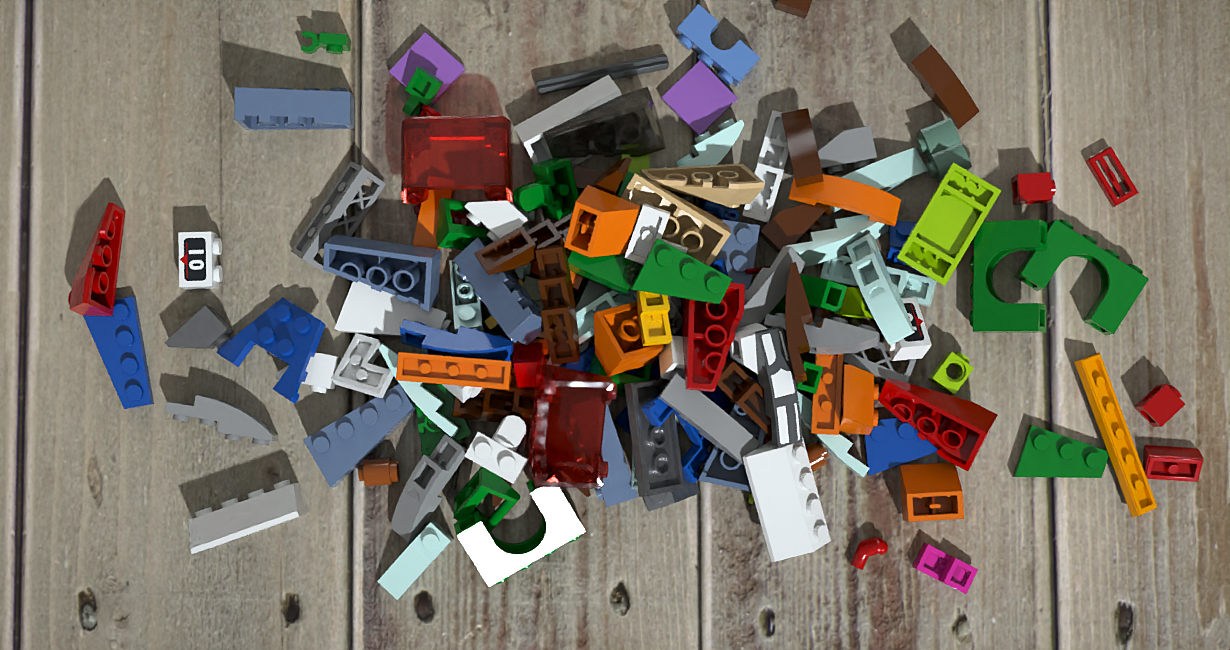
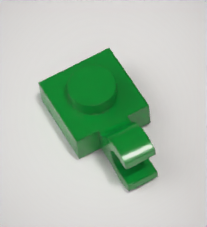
M302 32L304 38L312 39L310 46H301V50L306 54H312L321 47L326 49L327 53L336 55L351 49V40L346 34Z
M417 67L405 89L411 96L405 103L402 111L410 117L413 114L419 116L422 111L421 106L423 104L431 105L443 81L424 67Z

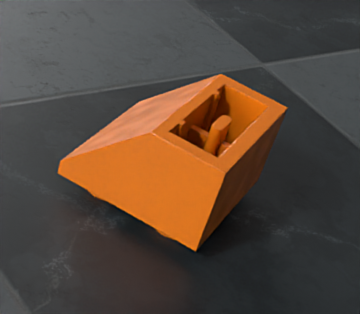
M587 185L575 203L564 247L588 257L625 254L640 206Z
M946 462L899 465L902 518L904 521L964 519L963 492L955 464Z

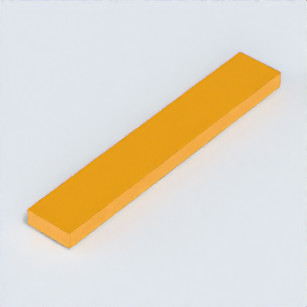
M1100 352L1075 361L1074 363L1131 516H1140L1157 508Z

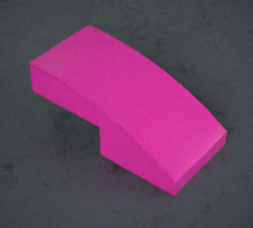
M923 543L912 566L964 594H967L978 569L927 543Z

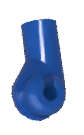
M702 199V210L715 212L723 220L735 222L739 220V212L735 208Z

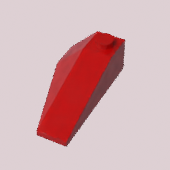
M108 203L72 283V290L68 296L69 309L80 315L113 316L126 212L115 203Z
M730 283L720 304L682 298L681 318L686 389L715 391L728 351L736 335L735 332L744 313L745 284Z
M887 378L878 398V401L900 421L908 422L918 431V437L923 441L927 439L937 448L936 453L943 459L966 471H969L998 416L972 401L892 378Z

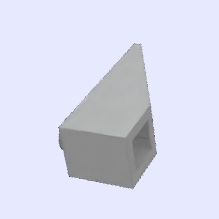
M871 125L844 130L818 151L822 172L828 171V175L843 172L844 167L854 165L855 169H860L870 165V162L877 158Z

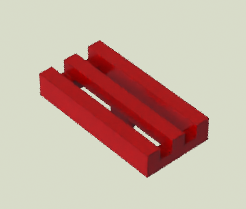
M1111 146L1085 161L1112 207L1139 193ZM1104 156L1108 157L1109 161L1111 162L1112 166L1114 167L1115 171L1117 172L1118 176L1120 177L1121 181L1128 191L1127 194L1124 193L1123 189L1117 181V178L1115 177L1114 173L1111 171L1105 159L1103 158ZM1096 161H1098L1099 165L1101 166L1102 170L1104 171L1105 175L1107 176L1109 182L1111 183L1119 198L1116 197L1115 193L1113 192L1112 188L1110 187L1109 183L1107 182L1106 178L1104 177L1103 173L1098 167Z

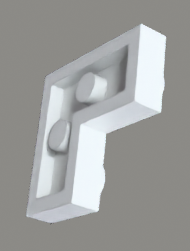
M643 203L624 258L643 264L656 239H660L676 249L687 253V247L661 239L670 212Z
M356 333L337 367L332 381L336 385L383 398L394 375L390 369L373 365L380 351L379 347L382 344L380 340Z

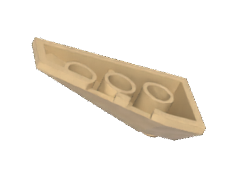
M744 164L640 169L641 176L665 189L730 208H737L740 204H750L762 191L765 184L763 180Z
M636 172L620 196L622 199L640 206L637 218L643 203L670 212L661 239L687 247L686 254L708 266L711 265L731 235V227Z

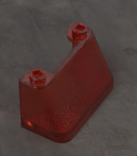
M499 115L408 117L402 121L401 197L403 203L420 204L428 199L429 190L484 189L485 197L491 201L513 202L514 145L512 124L508 118Z
M549 364L537 365L529 444V470L535 487L602 488L603 478L608 477V462L603 461L601 454L606 405H610L611 400H615L617 396V384L613 382L610 376Z

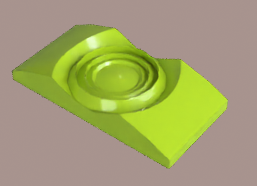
M953 162L934 191L896 258L945 286L1002 190Z

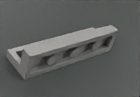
M350 161L291 252L327 274L328 271L323 270L324 262L321 265L313 260L320 249H324L325 241L332 238L331 232L334 227L342 225V236L351 237L386 183L365 168ZM367 178L376 183L370 193L362 195L361 187ZM357 202V213L355 216L347 218L346 209L350 204Z
M818 316L813 318V322L816 324L824 320ZM879 342L878 346L873 347L879 350L883 360L876 363L867 359L864 350L843 354V366L844 364H850L874 374V382L883 386L887 378L908 383L917 360H905L908 364L903 375L893 370L890 363L891 357L886 355V353L889 354V351L885 349L884 344ZM806 353L808 355L815 357V354Z

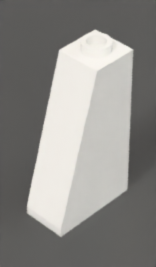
M353 281L334 329L346 333L401 337L400 326L404 319L413 322L419 321L426 326L449 330L451 320H448V313L432 307L430 311L420 308L418 304L410 301L404 302L397 299L395 295L385 291L379 292L371 289V286Z

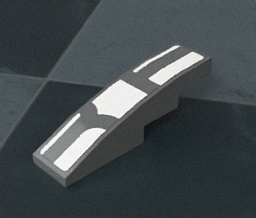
M778 326L756 331L758 385L764 388L765 415L771 418L772 444L780 448L803 442L797 387L783 327Z

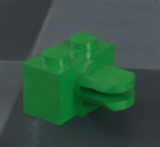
M554 157L531 165L535 181L519 186L514 190L512 195L514 205L519 210L527 212L542 208L544 217L554 220H560L573 213L579 195L570 159Z

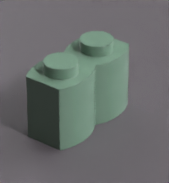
M951 118L919 130L917 133L918 138L915 139L919 152L921 154L925 153L929 163H926V167L931 178H936L938 183L941 182L953 162L967 171L972 168L968 154L961 143Z

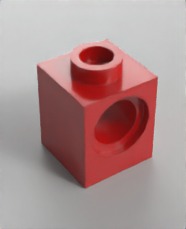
M1050 172L1017 174L1011 178L1013 205L1046 203L1052 200V196L1055 195V181L1051 179Z
M543 344L515 345L513 365L518 388L545 386L546 362Z
M1160 384L1155 386L1134 408L1152 427H1162L1185 403L1180 399L1182 395L1175 387Z

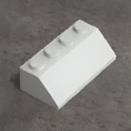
M609 75L513 127L533 164L558 157L570 159L572 167L638 131L620 89Z
M804 439L803 442L780 448L774 446L772 441L742 457L771 562L814 552L831 541Z
M285 480L274 484L275 490L265 493L264 489H260L247 494L249 499L238 502V499L234 498L221 503L222 509L212 511V508L209 507L195 512L196 518L188 520L191 553L204 551L309 514L299 482L291 484L290 480Z

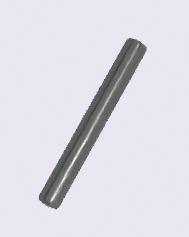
M660 54L540 78L536 80L538 93L546 94L590 85L607 75L612 80L665 70L668 69L669 62L666 54Z

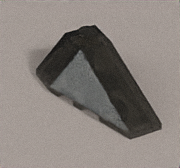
M648 87L620 95L543 132L553 158H582L588 155L614 157V154H630V157H640L666 149L657 110Z

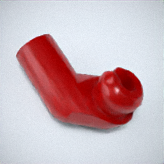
M872 537L861 541L857 546L850 565L863 570L869 556L883 555L887 552V542L880 537Z

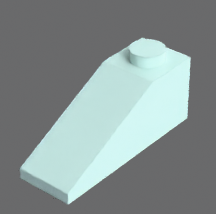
M430 522L377 582L398 600L454 538L437 522Z

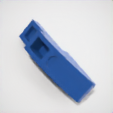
M406 319L403 320L400 326L401 343L422 349L423 354L512 361L514 357L512 340H508L504 336L484 333L476 328L460 326L457 334H454L446 329H437L426 326L419 321L413 322Z

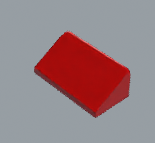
M1156 445L1144 446L1143 469L1147 479L1198 482L1204 460L1199 449Z

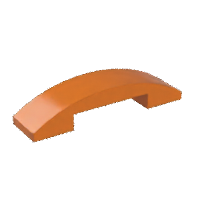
M824 174L823 182L796 187L793 176L788 199L814 206L818 202L868 216V220L890 226L896 225L901 199L883 190L860 182Z
M433 176L428 177L413 240L414 246L441 249V247L437 246L436 240L439 201L442 197L453 198L456 181Z

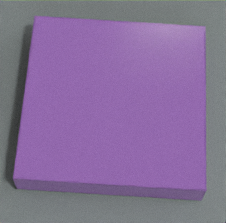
M425 32L392 67L389 73L405 88L417 67H424L443 81L431 105H428L432 107L463 74L466 68Z
M701 60L661 97L669 108L697 136L703 134L738 100Z

